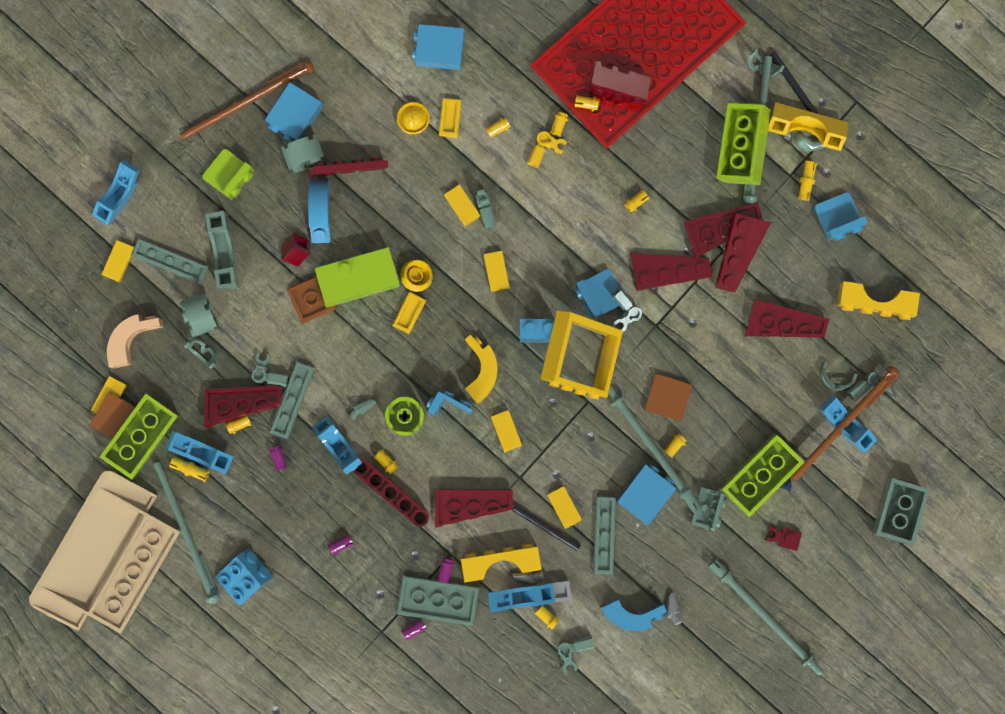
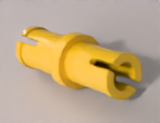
M805 161L797 199L810 201L812 185L815 184L814 175L817 163Z
M176 456L172 458L169 466L183 472L185 476H193L203 482L207 481L210 473L209 470L196 466L194 462H187Z

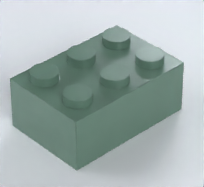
M887 478L871 534L914 546L930 489L894 478Z

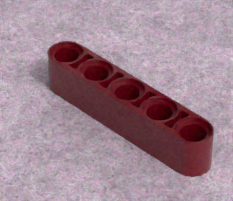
M360 459L361 462L366 464L367 470L364 473H359L356 468L353 470L355 475L414 525L421 527L428 523L429 513L370 462ZM374 475H379L382 479L378 486L372 484L371 479ZM389 487H393L396 490L394 498H389L386 495V490ZM405 499L411 503L408 511L402 510L400 506L401 502ZM418 512H422L426 516V520L423 523H418L415 519Z

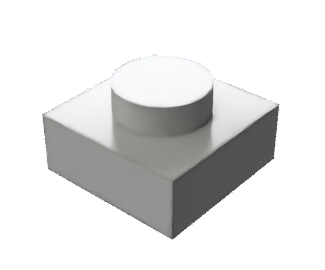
M569 580L553 582L555 602L572 600Z

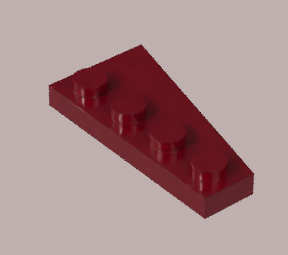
M382 157L371 158V162H364L363 159H354L352 163L345 164L344 160L334 161L333 165L319 162L314 163L315 167L307 170V175L310 178L315 177L316 174L328 176L337 174V172L341 174L356 171L365 172L389 168L388 160H382Z
M758 202L684 222L694 259L727 242L734 213L763 220Z
M733 214L715 288L736 292L772 222Z
M630 253L637 291L713 277L709 258L698 257L694 259V257Z
M754 299L744 336L824 338L830 319Z
M282 386L205 389L204 427H210L282 406Z
M435 489V528L513 510V489Z

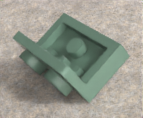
M700 487L697 499L703 506L693 513L691 525L715 531L716 527L719 528L722 517L719 516L720 510L725 508L727 500L724 497L725 493Z

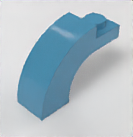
M125 160L121 161L110 188L97 201L92 216L106 225L114 221L134 193L138 184L136 179L140 169Z
M329 178L310 179L308 215L311 243L331 242Z
M833 395L819 408L824 415V419L834 429L849 414ZM856 419L841 431V436L864 454L877 441L871 431Z
M328 416L312 427L317 437L328 448L346 475L362 463L358 454Z
M172 431L165 446V449L192 459L224 474L227 473L234 457L175 431Z
M553 583L508 588L488 593L490 612L555 603Z
M618 599L600 607L612 623L631 631H643L653 628L650 620L657 621L665 617L664 613L667 612L664 604H660L643 613H631L621 606Z

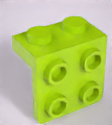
M223 149L203 174V179L232 201L233 198L239 195L243 185L251 180L254 169L227 149Z

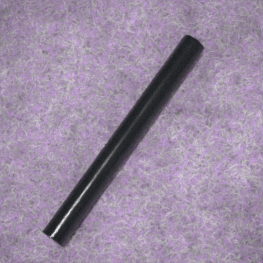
M775 51L769 56L772 57L776 65L785 66L781 73L807 111L818 114V111Z
M515 504L512 510L514 513L572 549L579 550L581 544Z

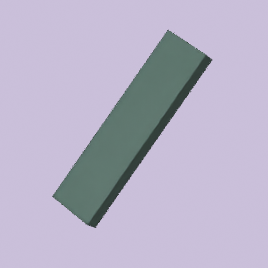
M138 238L131 254L135 258L201 285L209 270L208 266Z
M296 361L282 398V406L279 407L271 427V434L289 439L314 373V367Z
M596 496L594 574L613 575L616 497Z

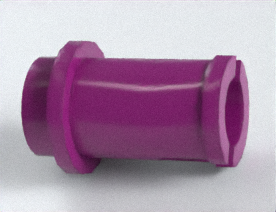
M280 446L269 449V455L272 456L276 471L287 468L288 466L282 453L284 450Z
M349 535L335 542L330 541L331 543L328 544L332 555H338V552L353 546Z
M443 557L442 561H440L441 568L437 581L449 583L452 567L455 564L453 559Z
M422 619L408 627L404 626L401 632L407 641L409 639L412 640V637L426 631L427 628Z

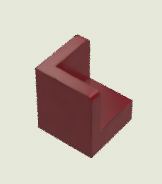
M295 233L281 246L282 261L296 267L310 255V240Z

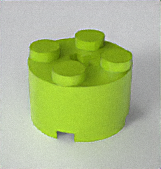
M399 397L387 407L385 420L388 427L394 433L401 436H411L419 432L423 427L425 413L422 406L413 398ZM405 411L410 415L406 422L400 418L401 415H404Z

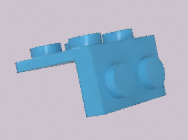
M850 193L841 194L815 206L816 214L828 241L835 239V241L841 240L849 232L856 234L863 231V227L868 224L865 216L860 218Z
M609 269L585 281L581 280L576 283L574 291L578 299L583 300L585 304L583 308L588 317L591 316L592 319H595L619 306L611 296L612 292L619 288Z
M445 390L443 393L438 391L436 397H431L426 406L429 409L427 412L435 417L444 400L469 414H472L473 410L470 409L471 404L462 399L459 403L454 400L455 396Z
M247 548L237 555L216 576V579L238 605H242L274 576L250 548Z

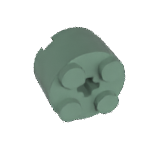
M312 135L314 139L311 140L308 137H304L288 143V148L281 147L289 170L298 173L305 170L304 166L311 164L314 167V163L323 162L322 159L325 156L317 135Z
M205 292L180 302L183 310L182 316L184 321L190 325L189 330L192 337L219 328L217 318L213 313V307Z

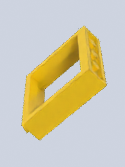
M557 311L541 379L550 382L549 386L559 388V385H561L562 390L572 392L574 389L575 394L582 396L588 394V398L599 400V397L607 398L623 331L572 312ZM572 324L605 335L593 387L559 377Z

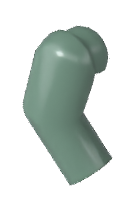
M799 134L796 137L798 147L805 152L824 148L820 140L811 141L804 134Z

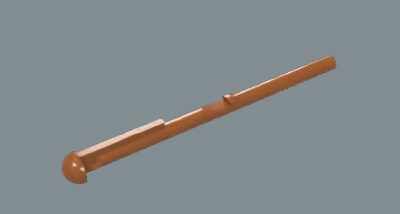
M304 61L266 82L268 84L266 87L239 102H234L231 106L181 132L180 135L185 140L309 72L311 75L314 72V65L310 61Z
M889 366L886 368L887 373L790 477L793 481L796 482L830 444L842 435L841 431L865 407L869 409L899 377V370L896 367Z

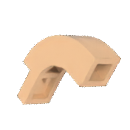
M137 314L122 321L114 329L108 341L107 360L109 367L114 369L132 365L130 356L132 340L141 332L164 327L162 319L156 318V316L145 317V321H143L142 316Z

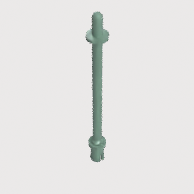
M610 385L608 394L614 401L611 406H618L679 489L681 500L684 499L693 513L700 509L703 505L694 495V490L685 486L623 402L626 396L620 397L612 385Z
M716 558L708 567L720 578L719 581L721 583H728L803 660L801 663L802 667L808 665L817 675H823V669L813 660L815 654L811 653L808 655L735 581L732 575L733 572L731 570L728 571Z

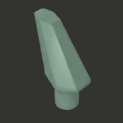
M368 399L352 405L351 407L354 409L349 414V417L355 420L360 413L363 415L377 402L373 399Z

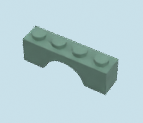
M225 211L205 214L207 230L214 253V274L217 290L224 292L240 289L228 214Z

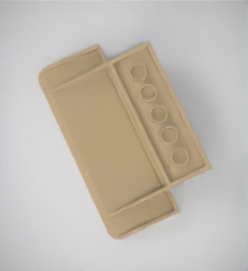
M113 471L103 472L29 597L30 605L77 631L80 630L87 616H90L121 634L181 532L148 513L158 495Z

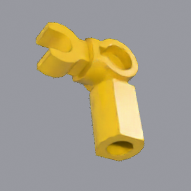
M546 131L540 132L536 137L537 145L533 146L527 164L539 168L546 151L544 147L548 149L553 148L555 153L562 154L563 150L558 148V144L566 145L567 142L564 139H554L555 137Z

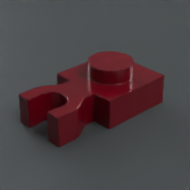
M768 526V530L774 532V537H766L765 541H779V547L798 551L802 532L783 527L781 532H779L776 528Z

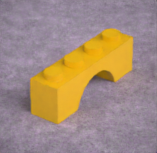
M775 102L770 116L768 131L785 136L794 130L807 131L815 135L820 140L822 146L841 151L847 138L849 122Z
M843 281L839 287L837 306L842 307L844 311L859 309L864 314L878 312L883 317L897 315L899 319L910 320L917 316L920 293L900 290L892 300L882 303L872 300L866 294L863 284Z
M533 543L524 544L522 549L516 550L514 546L503 548V552L495 553V549L483 551L484 555L476 556V553L464 554L465 558L461 559L464 582L483 580L487 569L493 563L503 560L516 564L522 573L542 570L538 546H534Z

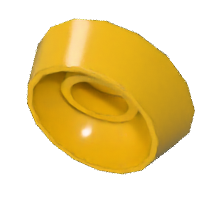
M418 102L404 104L397 113L399 127L408 134L423 132L430 121L427 108Z
M416 259L404 264L400 277L406 288L418 292L427 289L431 285L433 273L427 263Z

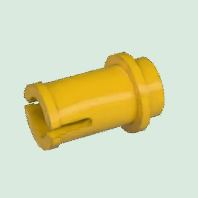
M577 95L575 107L591 109L592 112L594 110L598 111L600 99H596L595 96L590 98Z
M557 112V115H554L555 120L550 134L561 137L565 123L568 122V115Z
M505 117L503 119L499 118L498 122L485 128L490 138L504 130L508 131V128L511 127Z
M640 190L631 199H626L624 206L630 213L636 212V208L649 200V197L645 191Z
M248 416L225 423L229 434H236V431L251 426Z
M678 433L676 436L674 435V439L663 451L673 458L677 451L683 445H686L685 442L687 440Z
M383 449L375 455L374 459L386 469V473L392 474L398 468L397 462L393 461Z
M544 605L535 613L548 625L547 628L553 629L560 622L557 619L558 616L555 617Z

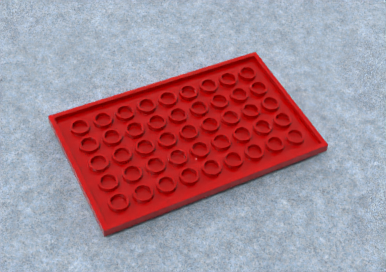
M603 0L534 61L530 67L607 150L746 25V22L725 0ZM596 61L602 62V67L611 69L612 66L618 67V71L626 73L632 71L651 77L645 104L634 105L628 100L615 101L612 100V97L604 96L602 98L596 97V99H600L598 111L594 110L592 112L591 109L575 107L577 95L594 98L593 93H590V87Z

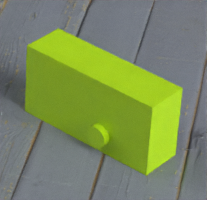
M727 104L717 179L724 183L760 185L771 110L768 107L760 104Z
M389 247L315 268L326 308L400 287Z
M145 394L100 455V458L131 480L134 479L179 416Z
M773 434L719 489L745 515L751 517L799 469L804 461L777 434Z

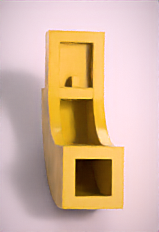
M469 335L465 341L480 359L481 371L478 378L466 387L465 390L479 404L490 394L495 385L498 371L497 361L489 345L482 349L483 343L477 336L473 338L472 335Z

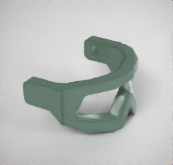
M755 48L748 58V66L752 72L758 70L759 76L762 77L763 65L754 66L752 60L756 57L764 64L765 59L757 53L758 49ZM772 63L773 72L770 73V78L777 76L783 71L785 66H778Z
M191 338L184 347L212 369L218 361L212 347L205 348L206 342L201 339ZM193 343L200 344L201 353L210 352L213 359L208 362L191 348Z
M824 361L820 373L821 379L827 387L840 391L849 388L855 383L857 373L852 375V379L847 385H835L827 376L825 369L828 362Z

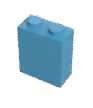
M419 24L418 30L414 32V41L417 42V46L412 51V60H415L416 66L461 70L464 28Z
M289 83L265 119L268 124L267 128L276 134L278 131L284 134L283 138L289 142L304 138L324 106L321 101Z
M520 319V343H549L555 319Z
M651 464L649 466L644 465L616 501L646 525L651 523L677 489L673 486L674 482L667 476L662 478L658 475L659 470Z

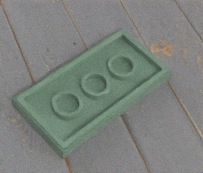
M403 575L397 614L474 626L479 587L450 582L444 583L437 580Z

